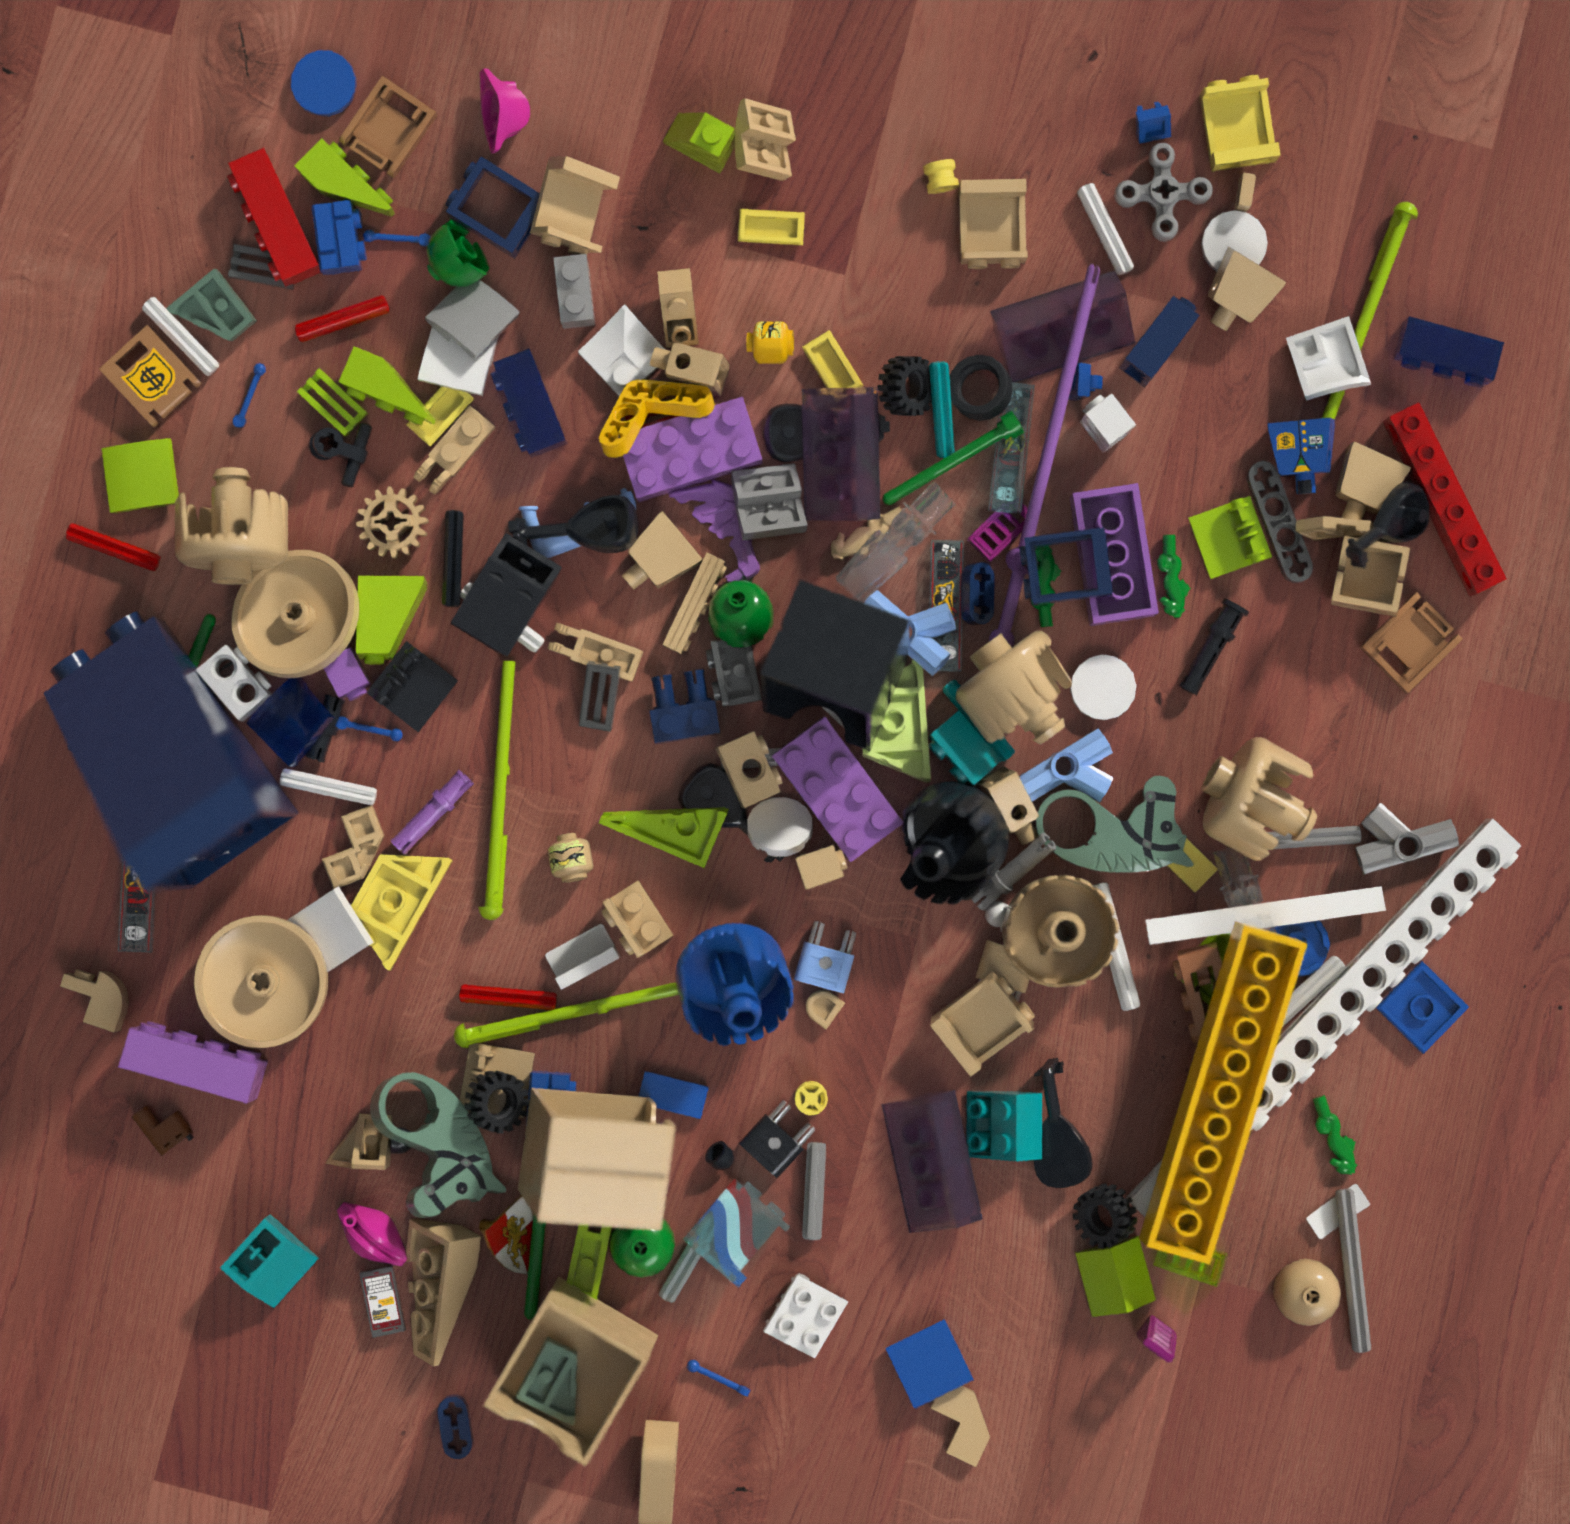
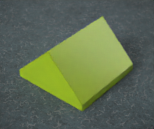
M1139 1236L1127 1238L1110 1248L1105 1247L1102 1249L1097 1246L1075 1252L1092 1317L1129 1313L1156 1300Z

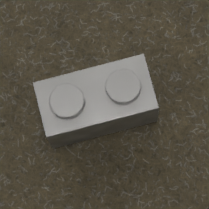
M587 255L553 257L560 321L563 329L596 325Z

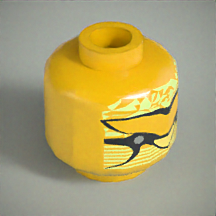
M759 321L755 324L753 332H747V352H753L754 360L759 364H783L787 361L788 356H793L794 331L789 330L787 324L782 321Z

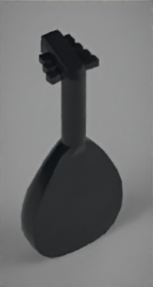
M785 403L774 406L765 415L763 438L766 451L771 458L779 462H797L824 448L834 437L875 435L876 443H880L884 439V433L890 432V421H885V416L875 412V422L833 424L824 415L798 404Z
M1413 482L1398 484L1392 489L1375 518L1373 528L1357 540L1354 538L1348 539L1349 545L1345 553L1351 559L1352 566L1363 569L1366 567L1368 556L1367 551L1364 550L1377 540L1404 543L1417 538L1425 531L1429 523V503L1425 491L1418 484Z
M608 495L588 503L579 509L566 523L526 526V519L518 517L513 521H508V530L515 539L517 538V540L527 545V540L568 536L574 542L601 553H619L626 551L636 542L639 523L635 507L627 497Z
M713 763L699 766L687 777L679 790L678 801L681 808L725 807L729 811L721 828H739L748 836L746 808H741L725 769ZM768 855L764 861L767 863H772L775 859H777L781 862L784 857H773Z
M1058 1058L1048 1059L1044 1066L1034 1073V1077L1041 1076L1048 1117L1042 1124V1159L1033 1161L1036 1175L1044 1185L1052 1188H1067L1085 1181L1091 1175L1093 1162L1085 1139L1076 1127L1061 1115L1055 1074L1063 1072L1064 1062H1059Z

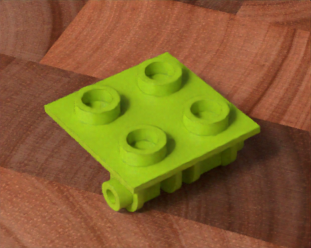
M1250 496L1236 499L1223 506L1188 518L1210 579L1272 557Z

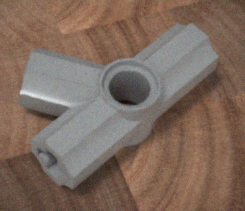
M1379 803L1361 822L1378 841L1357 846L1355 851L1359 866L1364 875L1459 847V841L1451 819L1410 830L1382 803ZM1403 838H1410L1415 844V851L1411 856L1403 855L1399 850V843Z

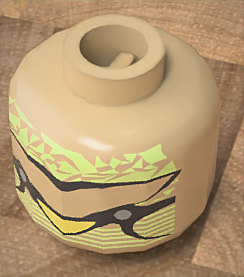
M567 833L557 836V842L548 848L551 873L554 877L561 878L562 883L576 882L588 878L587 873L593 869L594 864L590 844L586 839L577 838L576 833Z

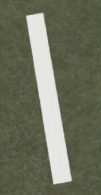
M1382 886L1149 919L1146 920L1149 944H1157L1231 933L1235 921L1258 928H1268L1386 911Z

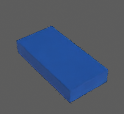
M645 1071L638 1097H650L656 1103V1108L701 1119L709 1086Z

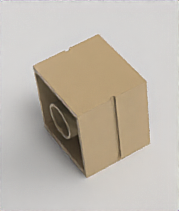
M531 1088L518 1191L540 1222L661 1230L675 1125L671 1120H664L663 1124L656 1123V1103L650 1097Z
M558 1277L483 1406L505 1419L519 1420L541 1430L557 1443L563 1453L586 1466L649 1360L658 1335L600 1300L593 1299L580 1291L581 1289L568 1284L561 1277ZM547 1337L577 1351L575 1423L573 1426L516 1399V1392Z

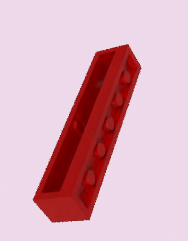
M1418 402L1389 416L1383 421V424L1403 464L1411 467L1408 474L1412 482L1418 484L1427 495L1430 519L1469 597L1506 580L1507 578L1420 403Z

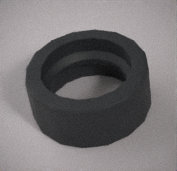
M981 354L969 356L957 363L950 373L951 401L958 411L967 418L978 421L993 419L1001 414L1009 405L1013 393L1012 380L1003 365L993 357ZM988 370L995 374L998 379V393L985 405L974 406L969 404L962 396L961 388L963 382L975 371Z

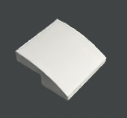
M432 327L418 380L483 396L498 337L474 360L452 339L448 342Z

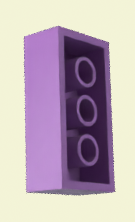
M743 396L715 405L714 410L709 415L701 418L679 416L640 429L629 452L623 455L638 503L729 475L731 471L745 470L763 464Z
M1138 483L1073 493L1069 498L1074 530L1105 528L1113 596L1085 599L1089 625L1095 626L1154 617L1159 614ZM1092 540L1077 542L1084 590L1098 588Z
M826 717L820 718L771 755L840 850L842 849L848 861L852 862L903 824L898 814Z
M147 1021V1024L141 1023L140 1026L129 1028L118 1067L244 1103H249L258 1098L268 1063L267 1060L260 1059V1052L245 1048L235 1052L228 1050L230 1045L228 1043L214 1039L200 1042L197 1041L198 1035L182 1030L168 1033L165 1032V1025Z

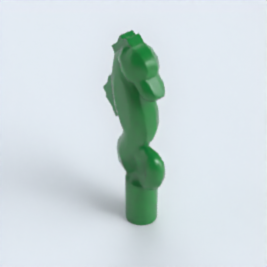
M1162 535L1163 554L1158 557L1157 566L1161 571L1167 572L1163 579V586L1168 598L1161 597L1159 602L1164 606L1163 610L1167 615L1180 618L1185 611V596L1188 595L1191 588L1183 579L1179 580L1178 578L1182 569V561L1176 554V535Z
M1049 546L1036 547L1041 595L1055 593L1050 582H1054L1061 573V570L1054 562L1053 549ZM1055 603L1033 605L1034 608L1038 609L1040 628L1053 626L1051 607Z
M1326 1096L1315 1097L1313 1102L1318 1114L1315 1123L1316 1130L1320 1134H1328L1327 1145L1338 1158H1331L1329 1164L1334 1166L1340 1174L1352 1175L1357 1167L1353 1153L1356 1141H1353V1139L1348 1138L1346 1135L1341 1137L1340 1120L1337 1115L1331 1113Z

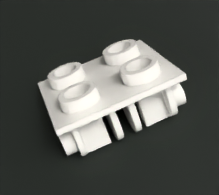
M798 1273L795 1277L791 1278L792 1282L785 1294L781 1295L780 1303H776L777 1308L771 1318L766 1320L767 1325L763 1332L815 1358L848 1301L809 1281L810 1279L805 1275Z

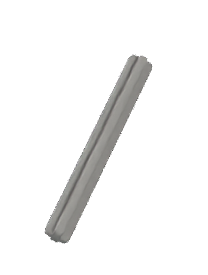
M1340 1189L1335 1192L1351 1343L1354 1352L1363 1353L1371 1350L1355 1195L1352 1189Z

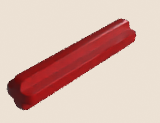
M380 295L296 324L294 326L295 333L300 342H305L387 314L390 308L385 296Z
M71 523L66 531L65 538L69 541L150 571H156L160 564L161 557L158 554L80 525Z
M464 984L460 987L459 1000L465 1003L554 1010L557 1003V994L546 991Z

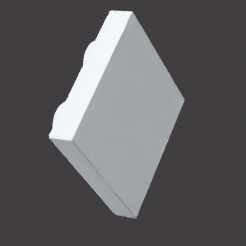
M339 887L331 890L288 919V921L305 930L316 942L325 959L327 972L374 943Z

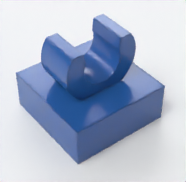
M1154 102V108L1143 110L1142 105L1137 106L1136 135L1139 144L1171 137V114L1168 105L1162 106L1159 102Z
M1077 363L1068 400L1076 401L1090 397V391L1094 392L1095 389H1102L1103 376L1091 375V364Z

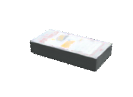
M393 1265L360 1272L372 1338L404 1332L406 1327Z

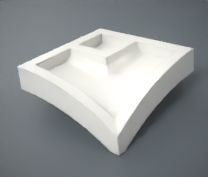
M624 304L578 351V354L620 396L626 384L637 379L646 380L658 369L650 366L651 356L655 347L664 348Z
M1349 316L1286 338L1306 401L1342 390L1371 385Z

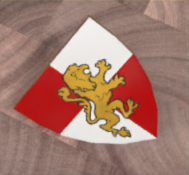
M520 1195L494 1221L482 1219L479 1223V1230L483 1232L493 1257L503 1267L515 1273L528 1274L533 1214L522 1195Z

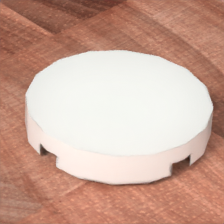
M1234 210L1221 213L1211 220L1204 231L1201 247L1204 259L1210 268L1217 272L1228 246L1259 265L1266 254L1268 242L1265 229L1258 219L1249 213Z
M1098 655L1088 658L1077 667L1072 676L1070 692L1073 702L1080 712L1093 719L1108 720L1116 718L1128 710L1135 698L1136 682L1133 672L1125 662L1115 656Z
M786 797L770 798L760 802L752 809L747 819L748 838L752 845L758 850L760 848L766 851L767 855L773 857L790 856L800 852L813 834L812 816L808 809L800 802Z

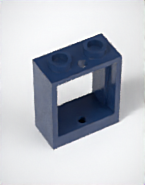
M481 156L477 163L471 162L463 175L465 182L460 190L454 189L445 204L448 207L446 213L450 219L457 221L469 231L515 259L531 235L530 231L540 193ZM485 172L530 200L506 239L460 211Z
M1173 296L1126 357L1119 369L1145 388L1200 315L1195 312L1196 306L1184 297L1178 299Z
M1104 527L1024 538L1025 546H1019L1021 565H1028L1029 579H1023L1025 598H1032L1034 606L1113 596ZM1092 540L1098 588L1041 595L1035 547Z

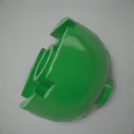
M449 220L431 235L427 243V259L429 262L427 269L435 280H442L448 285L460 288L467 287L488 274L486 272L489 271V264L481 246L477 241L472 246L465 237L470 232L457 221Z
M735 580L722 585L714 592L709 602L708 620L713 634L727 642V645L732 647H749L762 641L769 628L771 630L774 611L768 594L758 584L747 580Z
M665 1219L662 1221L661 1230L615 1227L612 1230L609 1242L611 1257L617 1267L628 1275L640 1278L654 1276L664 1270L673 1257L675 1248L673 1230ZM647 1247V1251L642 1253V1250Z

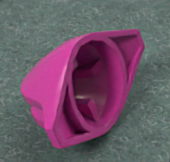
M483 68L479 72L481 111L485 135L490 152L493 154L501 148L504 140L515 136L526 126L530 118V106L525 95L517 89L515 81H500L490 70Z
M343 1202L337 1209V1213L351 1249L367 1260L402 1267L407 1260L406 1250L393 1220L379 1210Z

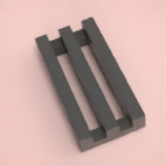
M234 244V254L230 262L231 269L228 272L229 278L285 288L282 280L275 282L274 278L238 271V267L243 266L271 272L267 263L241 259V254L271 260L272 257L268 250L262 252L258 248ZM291 284L285 289L294 290V285Z
M588 661L579 726L611 732L613 729L621 666L615 665L611 667L605 663L600 665L595 664L594 661ZM594 672H598L600 674L593 721L588 720L593 676ZM607 674H610L612 676L606 720L603 723L600 722Z

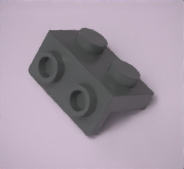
M723 640L710 641L712 649L706 650L709 669L716 668L718 681L712 682L715 702L722 700L724 708L761 701L752 646L732 647Z

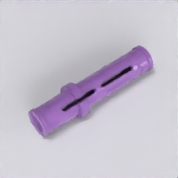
M458 770L440 790L436 789L432 793L433 797L390 840L392 844L406 855L447 811L451 812L455 808L454 803L474 783L465 774L463 775L462 771Z

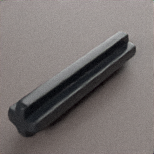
M448 510L445 513L442 604L445 607L460 606L464 514L459 510Z

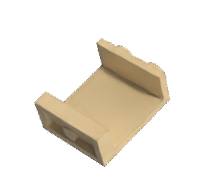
M568 156L549 157L530 233L542 237L541 243L553 247H560L561 244L569 247L568 252L573 255L601 253L602 246L592 243L590 240L603 190L617 189L620 177Z

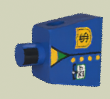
M1320 418L1267 423L1279 475L1295 476L1296 494L1316 493L1315 474L1329 473L1331 469L1335 419Z

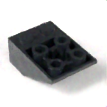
M505 533L450 624L507 658L552 589L562 567Z

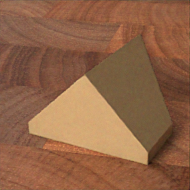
M359 1114L358 1121L325 1163L351 1169L385 1170L390 1166L391 1139L379 1132L372 1121L371 1114ZM387 1115L392 1123V1115Z

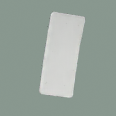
M1357 1184L1347 1188L1354 1191L1357 1214L1370 1206L1369 1201ZM1336 1196L1306 1218L1319 1239H1323L1339 1227Z

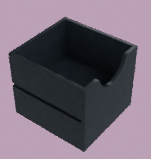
M799 579L781 622V631L778 630L760 673L763 711L788 720L796 712L806 707L820 706L827 708L840 718L844 726L845 741L847 743L871 751L908 659L910 620Z

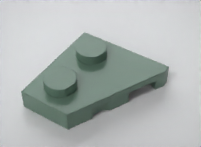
M217 269L211 270L166 308L170 313L178 315L228 341H234L257 322Z
M547 1337L516 1392V1399L573 1426L575 1423L577 1351Z

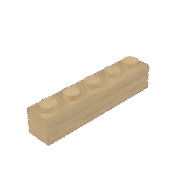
M706 553L662 644L664 647L681 655L683 651H688L692 642L689 638L692 632L696 634L701 624L698 622L701 614L705 615L709 607L707 600L709 596H713L714 592L717 591L718 585H716L718 577L723 578L727 567L724 566V560Z

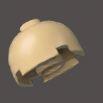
M1306 1258L1299 1259V1261L1292 1262L1290 1265L1287 1264L1283 1267L1275 1278L1273 1288L1274 1299L1281 1313L1295 1324L1306 1326L1321 1324L1332 1317L1339 1306L1341 1296L1338 1279L1332 1270L1317 1260Z

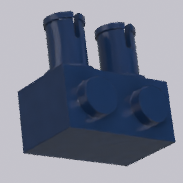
M704 669L695 670L697 684H694L692 671L683 672L688 702H685L686 705L680 706L679 703H675L672 674L662 675L664 689L661 687L659 676L651 677L656 707L650 710L655 744L721 734L716 702L708 698Z

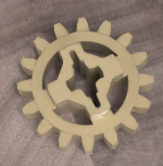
M391 486L387 488L386 495H383L378 489L375 490L376 499L374 501L367 497L364 499L368 505L367 510L358 509V513L364 517V520L356 522V526L365 529L359 535L360 539H370L371 541L368 543L367 548L372 551L378 546V555L384 557L387 551H390L392 558L397 559L398 551L400 550L407 556L410 555V545H414L417 548L421 546L416 540L417 537L427 536V533L421 529V525L429 523V520L425 517H420V514L426 510L423 505L415 507L418 498L412 495L407 499L404 488L400 489L398 495L395 494ZM398 502L408 506L413 515L402 514L399 511ZM384 504V509L378 516H373L375 510ZM391 515H394L396 519L403 522L396 524L394 530L391 531L387 525L382 523L390 521ZM413 529L411 534L401 542V536L405 531ZM373 530L383 531L386 534L387 544L379 541L373 534Z

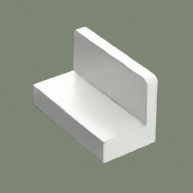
M603 924L593 927L547 952L545 955L556 975L555 979L561 990L621 958Z

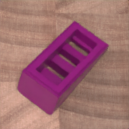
M1017 497L1016 501L1008 502L1006 505L1003 504L1002 508H998L967 539L988 563L995 559L1023 530L1025 520L1020 524L1007 510H1004V506H1012L1018 512L1019 499ZM1020 501L1019 514L1025 519L1028 508ZM1001 515L1015 527L1012 532L998 519ZM992 524L1006 536L1003 541L989 528ZM983 533L997 545L994 550L980 537Z
M1150 1315L1136 1333L1137 1337L1146 1348L1167 1363H1171L1175 1357L1176 1332L1155 1316Z

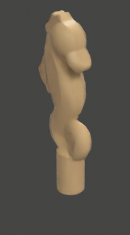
M900 506L884 515L880 513L871 514L867 518L868 527H858L845 542V534L839 532L837 540L831 543V556L833 559L843 561L844 558L854 554L856 556H865L869 546L868 539L883 537L887 534L889 526L905 518Z

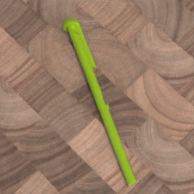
M1401 202L1394 207L1392 219L1369 277L1372 285L1354 331L1360 351L1409 221L1418 217L1417 208L1410 202ZM1346 390L1330 394L1322 418L1335 419Z
M505 660L502 663L485 907H478L480 915L487 920L499 918L504 910L502 904L508 835H503L506 780L510 774L508 759L515 676V661Z
M676 982L468 1029L462 1023L454 1031V1040L458 1046L469 1048V1045L539 1030L541 1025L594 1013L600 1015L612 1009L679 994Z

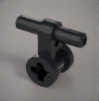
M361 423L353 445L343 442V438L337 430L323 428L311 436L308 443L309 451L314 458L322 461L329 460L334 456L348 460L341 484L352 488L354 487L360 465H364L368 454L366 447L372 426ZM327 437L329 438L328 444L333 447L324 451V445L319 443V441Z

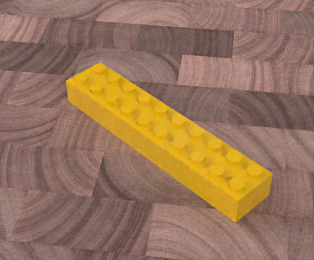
M1234 922L1139 1239L1147 1247L1206 1264L1211 1263L1307 943L1248 924Z

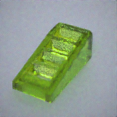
M1160 1250L1157 1252L1153 1266L1217 1287L1222 1278L1228 1253L1214 1250L1212 1258L1215 1259L1211 1275L1205 1274L1208 1265L1206 1263L1200 1262L1198 1271L1192 1270L1195 1260L1187 1258L1185 1267L1179 1266L1181 1256L1174 1255L1172 1263L1166 1262L1168 1253Z

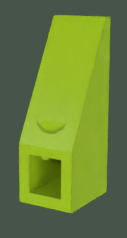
M321 138L294 165L296 170L322 196L338 201L349 200L355 206L391 217L395 214L390 206L393 200L380 187L375 191L367 183L370 177L357 164L352 168L343 159L347 154L334 141L328 145Z
M355 346L353 347L338 381L347 388V395L363 402L365 397L371 398L376 401L374 406L392 414L394 409L405 413L403 418L422 426L423 421L435 424L436 420L389 362L375 354Z

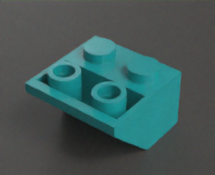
M957 711L928 736L931 741L929 749L940 761L943 758L948 760L953 766L949 772L957 782L973 786L1002 761L960 711Z
M967 1091L966 1157L1015 1162L1042 1159V1093Z
M270 1214L260 1222L220 1269L246 1292L275 1308L319 1257Z

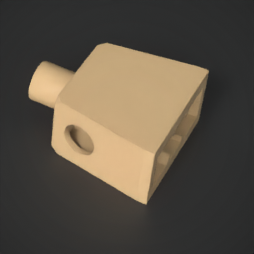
M1228 246L1208 292V297L1220 304L1210 322L1225 331L1228 330L1237 315L1249 323L1253 322L1285 286L1286 282Z
M674 343L671 351L655 347L650 361V366L665 370V375L671 382L706 386L713 395L720 397L730 367L723 354L680 343ZM690 362L686 369H681L684 363Z
M1355 441L1352 442L1346 450L1335 492L1336 497L1348 502L1341 518L1362 520L1365 511L1377 515L1389 493L1398 484L1402 483L1411 467Z
M662 511L640 535L633 546L629 548L628 554L636 563L625 571L622 577L633 590L648 578L657 588H660L699 566L703 559Z
M1003 766L976 783L978 789L990 797L998 806L1007 823L1008 832H1015L1021 845L1027 844L1039 836L1032 824V821L1037 819L1039 815L1017 772ZM1016 806V812L1011 815L1013 807Z

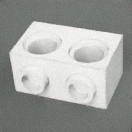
M1100 394L1088 403L1083 410L1085 415L1080 421L1081 425L1103 453L1127 436L1136 426L1113 394H1110L1105 399Z
M224 645L196 671L239 721L244 722L273 697L268 690L272 685L261 672L258 671L254 674L247 666L249 661L241 653L238 646L233 650L231 646ZM231 660L234 664V671L231 676L223 678L219 673V666L223 661ZM251 684L255 688L256 694L252 701L245 703L240 697V691L245 685Z

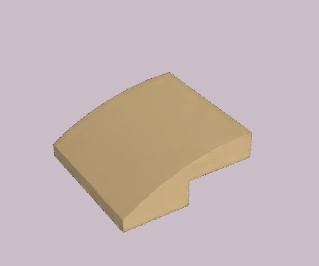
M744 98L739 103L735 127L737 169L781 181L791 177L792 173L787 146L796 141L791 112Z

